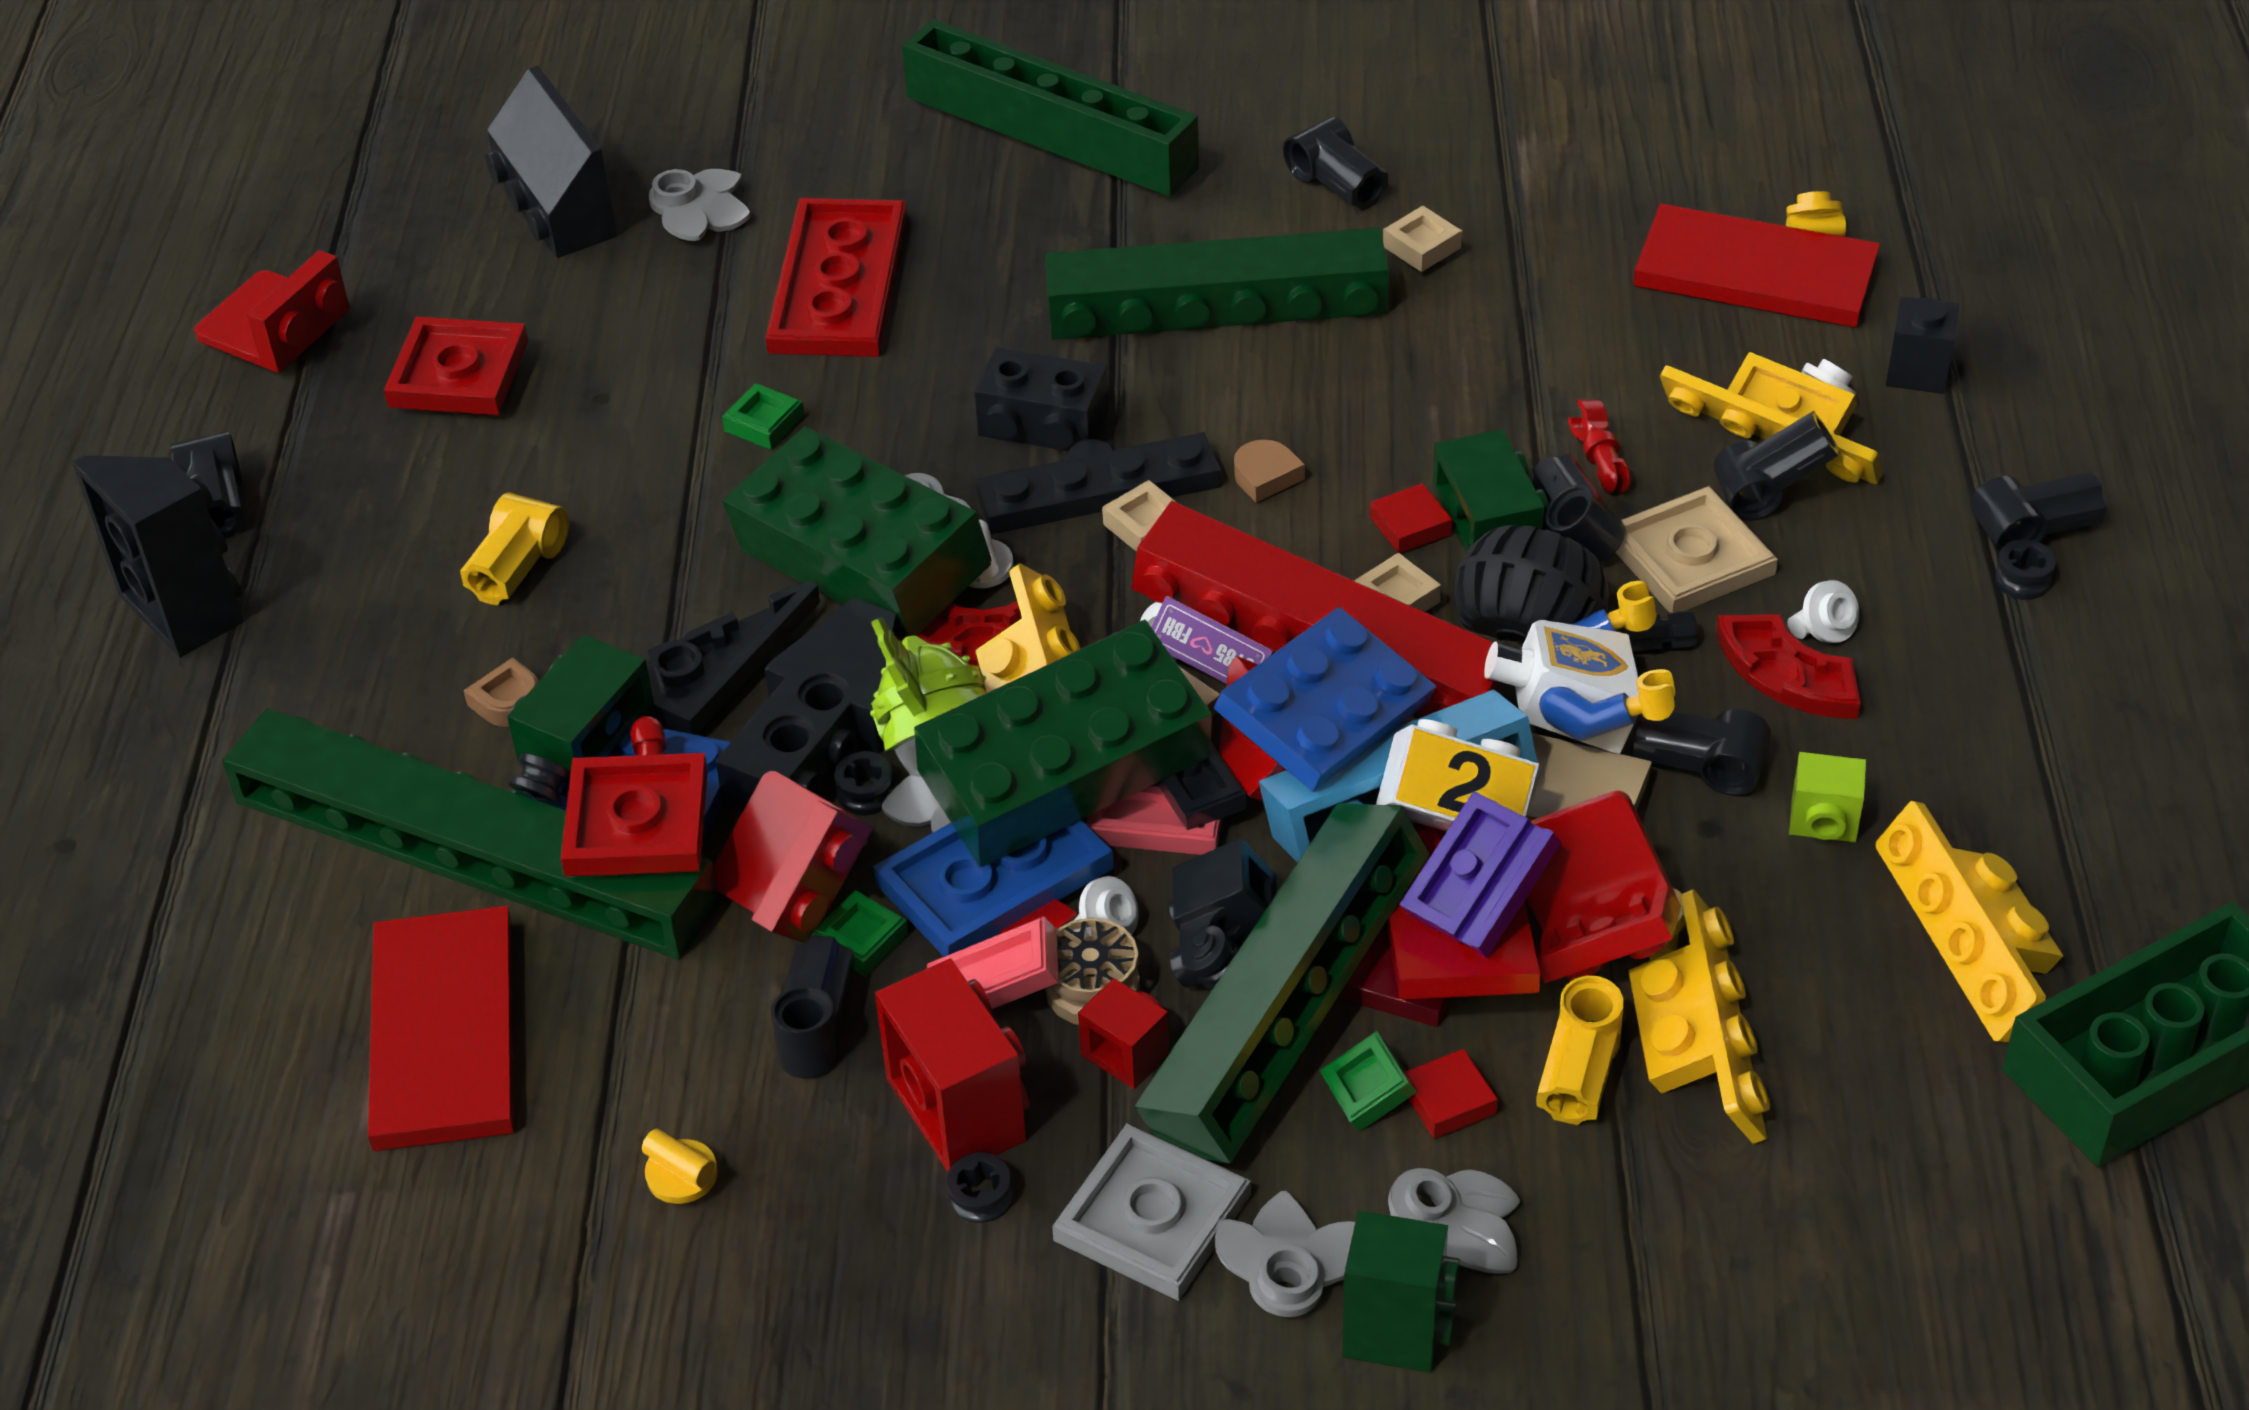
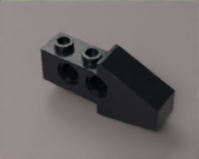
M853 597L767 665L765 676L769 698L715 761L723 805L743 812L762 776L769 771L783 774L821 796L823 787L834 775L837 764L844 757L855 753L857 747L878 754L882 751L883 741L879 736L874 717L870 715V712L873 710L871 703L875 699L874 693L878 691L881 682V670L886 667V659L878 644V637L871 621L883 617L889 630H892L899 641L896 613Z

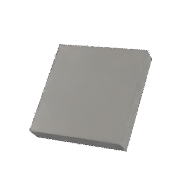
M1126 1123L1052 1226L1053 1241L1179 1301L1215 1249V1233L1218 1220H1235L1251 1196V1180Z

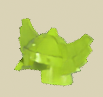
M883 617L871 621L878 637V644L886 659V667L881 670L882 678L878 691L874 693L875 699L871 703L873 710L870 712V715L874 717L879 736L884 742L885 751L897 749L914 739L915 726L987 693L984 684L986 676L981 675L978 666L967 663L970 660V656L960 657L949 650L952 646L951 643L946 642L941 645L929 644L915 635L908 636L901 642L900 640L898 641L892 630H889Z

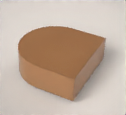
M1255 440L1244 444L1235 453L1234 478L1236 483L1257 503L1305 480V464L1289 448L1279 442Z
M512 657L463 691L467 706L493 725L509 727L507 716L520 697L527 695L539 681L534 673Z

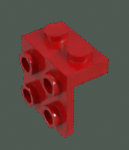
M319 250L289 277L269 270L255 273L195 326L194 331L197 340L220 351L280 373L350 310L337 256Z
M769 771L762 776L712 867L716 889L753 912L754 915L751 920L773 933L806 943L809 941L812 931L825 918L874 827L776 771Z
M1620 790L1611 791L1531 821V823L1542 829L1547 828L1553 831L1562 842L1526 897L1543 931L1536 950L1540 975L1544 983L1565 976L1570 981L1586 975L1592 976L1601 970L1606 962L1629 954L1633 959L1646 958L1661 951L1670 940H1673L1681 905L1628 794Z

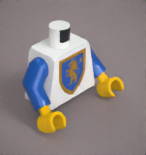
M1632 581L1619 588L1617 592L1619 609L1608 614L1603 608L1574 624L1538 620L1531 625L1522 648L1495 641L1491 645L1486 658L1485 678L1515 686L1518 708L1528 716L1530 724L1620 754L1634 723H1636L1638 715L1642 714L1648 720L1661 721L1668 718L1675 707L1674 696L1676 692L1672 673L1669 670L1656 669L1643 673L1638 677L1629 635L1616 632V630L1622 627L1630 631L1641 632L1653 626L1657 616L1654 597L1649 596L1648 585L1644 581Z

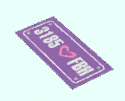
M1168 596L1165 597L1151 627L1170 655L1226 684L1228 666L1236 656L1260 664L1271 656L1273 650Z

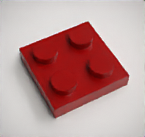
M416 316L384 388L388 408L499 415L529 341L525 323Z
M705 753L572 758L561 851V863L565 877L700 871L708 778Z

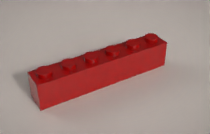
M1172 500L1137 547L1132 590L1158 603H1163L1165 597L1168 596L1273 650V654L1336 608L1341 607L1436 685L1429 702L1413 714L1417 718L1427 716L1493 689L1498 693L1501 691L1502 682L1486 679L1484 676L1486 658L1494 642Z

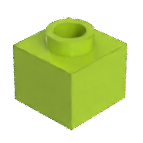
M1799 752L1791 799L1789 835L1856 843L1864 801L1866 759Z

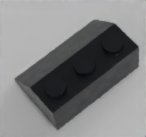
M539 66L529 68L487 129L491 152L485 154V160L496 184L504 183L513 209L516 212L524 211L530 231L535 240H544L554 255L560 258L617 237L602 149Z
M83 455L72 461L118 595L179 658L243 623L236 600L237 597L242 595V591L236 577L228 566L225 565L222 554L228 551V546L220 529L211 520L208 509L214 506L212 495L204 481L197 474L194 473L188 476L169 457Z

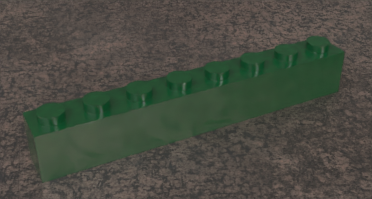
M266 708L222 759L237 804L677 960L681 959L719 905L712 862L702 856L700 871L565 877L561 863V851L566 810L534 800L520 791H507L478 781L467 773L452 772L423 762L412 754H400L370 744L357 735H344L315 725L304 717H292Z

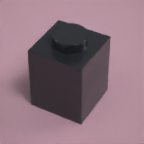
M1900 297L1886 386L1939 394L1945 393L1960 304L1943 302L1933 298Z

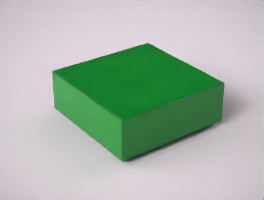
M755 383L722 416L724 432L772 450L805 417L803 401Z
M856 890L812 931V935L835 937L841 945L852 949L855 956L854 971L864 977L909 935L905 918Z
M1377 1031L1319 1070L1348 1120L1359 1132L1417 1093V1090L1391 1048Z

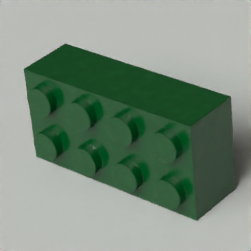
M806 426L722 499L743 552L803 584L806 581L818 584L821 594L842 605L854 597L896 613L898 635L904 638L917 636L991 565L990 562L992 561L976 511Z
M1144 619L915 726L917 771L979 868L1209 758L1212 713L1149 623Z
M2234 901L2015 1016L2002 1070L2097 1168L2249 1084V915Z

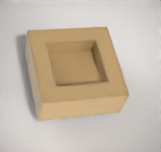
M1425 206L1419 207L1383 229L1384 248L1421 272L1461 248L1462 230Z
M1148 480L1103 506V525L1137 552L1138 545L1170 501H1176Z
M1400 553L1395 554L1354 580L1423 612L1440 603L1441 584Z

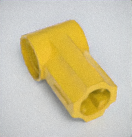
M510 492L503 494L493 508L489 523V534L460 570L463 586L471 590L479 601L498 606L503 599H509L539 557L551 559L560 553L565 544L569 529L567 510L558 505Z
M1586 975L1575 978L1565 986L1561 993L1559 1019L1536 1097L1537 1107L1547 1111L1555 1121L1578 1126L1582 1121L1596 1120L1612 1059L1615 1058L1620 1049L1623 996L1620 989L1614 983L1600 976Z

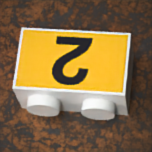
M1421 719L1418 721L1417 726L1411 724L1394 734L1376 805L1402 806L1410 821L1447 832L1472 792L1475 791L1526 817L1539 763L1519 758L1521 749L1517 746L1493 739H1482L1480 745L1456 738L1458 730L1455 727L1427 719Z

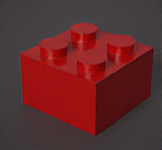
M949 958L876 991L875 997L887 1080L947 1172L957 1160L965 1155L983 1152L997 1156L1026 1142L1024 1111L1030 1108V1101L1020 1079V1068L1026 1065L1025 1053L1014 1031L1008 1026L1000 1029L993 1019L989 999L981 984L976 979L967 981L953 960Z

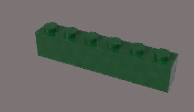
M935 19L930 20L902 45L907 98L1169 197L1199 169L1198 116Z
M1380 227L1045 253L1047 298L1052 340L1388 314L1389 266Z
M1337 803L1135 1104V1109L1155 1137L1205 1160L1231 1164L1430 855L1402 806Z

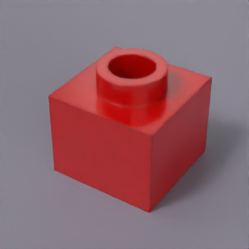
M1113 978L1078 1012L1081 1056L1132 1089H1135L1169 1055L1168 1011L1163 1009L1161 1004L1146 992H1136Z

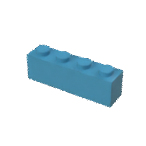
M1493 689L1396 727L1313 792L1287 770L1259 780L1272 838L1298 863L1337 803L1376 805L1394 734L1411 724L1417 726L1418 721L1421 719L1434 720L1453 726L1458 730L1456 738L1480 745L1482 739H1493L1515 745L1521 749L1519 758L1538 763L1528 716Z

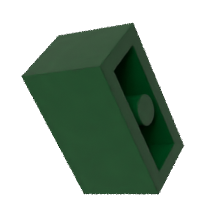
M1503 429L1434 443L1433 489L1443 509L1452 518V527L1465 553L1468 552L1471 545L1492 529L1501 526L1518 525L1520 527H1538L1540 530H1543V525H1547L1546 513L1549 507L1547 497L1542 489L1535 490L1529 479L1528 465L1521 450L1514 451Z
M582 634L564 654L559 655L553 661L549 671L527 695L520 697L516 701L511 712L508 714L507 720L517 761L521 754H531L551 761L571 772L572 758L607 757L629 733L634 722L643 717L654 704L646 659Z
M1358 1210L1344 1271L1342 1358L1431 1373L1436 1345H1451L1457 1309V1301H1454L1460 1258L1447 1256L1449 1225Z

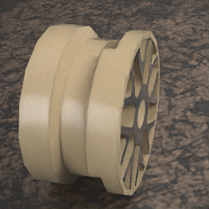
M1086 918L1071 921L1056 929L1059 983L1045 988L1048 1005L1059 1017L1072 1024L1079 1025L1078 1012L1113 978L1136 992L1140 991V977L1137 969L1139 954L1135 939L1124 927L1110 920ZM1087 927H1091L1092 936L1085 937ZM1064 935L1072 941L1066 943L1060 937Z

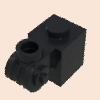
M1242 838L1172 867L1173 897L1169 901V911L1175 926L1180 931V947L1170 952V964L1176 979L1185 988L1196 984H1203L1210 992L1213 990L1240 948L1237 944L1247 939L1278 893L1276 873Z

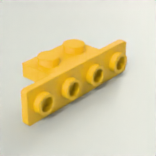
M1751 352L1746 356L1728 390L1668 365L1664 367L1660 374L1668 402L1674 408L1690 416L1697 417L1701 412L1718 419L1725 429L1743 438H1751L1754 434L1763 439H1768L1810 412L1815 411L1834 438L1841 453L1826 463V467L1831 473L1848 482L1855 483L1862 479L1875 485L1883 474L1879 455L1875 450L1840 436L1857 406L1856 396L1851 392Z
M1021 563L1009 570L1022 619L975 650L981 673L986 676L984 684L987 693L1080 650V645L1069 628L1063 607L1066 604V598L1060 585L1047 574L1041 575Z
M1910 801L1876 841V849L1992 1039L1997 1042L2008 1043L2015 1016L2046 1000L2044 992L2031 972L2047 974L2063 957V954L2048 932L2049 924L2037 909L2031 906L2016 883L2017 875L2011 865L1993 853L1981 854L1952 848L1926 805Z
M1692 889L1680 894L1690 945L1628 970L1648 1078L1662 1094L1717 1072L1726 1114L1752 1144H1756L1767 1139L1762 1113L1770 1109V1103L1761 1079L1753 1071L1750 1059L1751 1055L1757 1053V1043L1749 1023L1741 1015L1738 1003L1739 1000L1745 998L1746 993L1740 974L1735 965L1729 960L1727 947L1734 944L1733 933L1722 910L1717 906L1710 909L1697 892Z

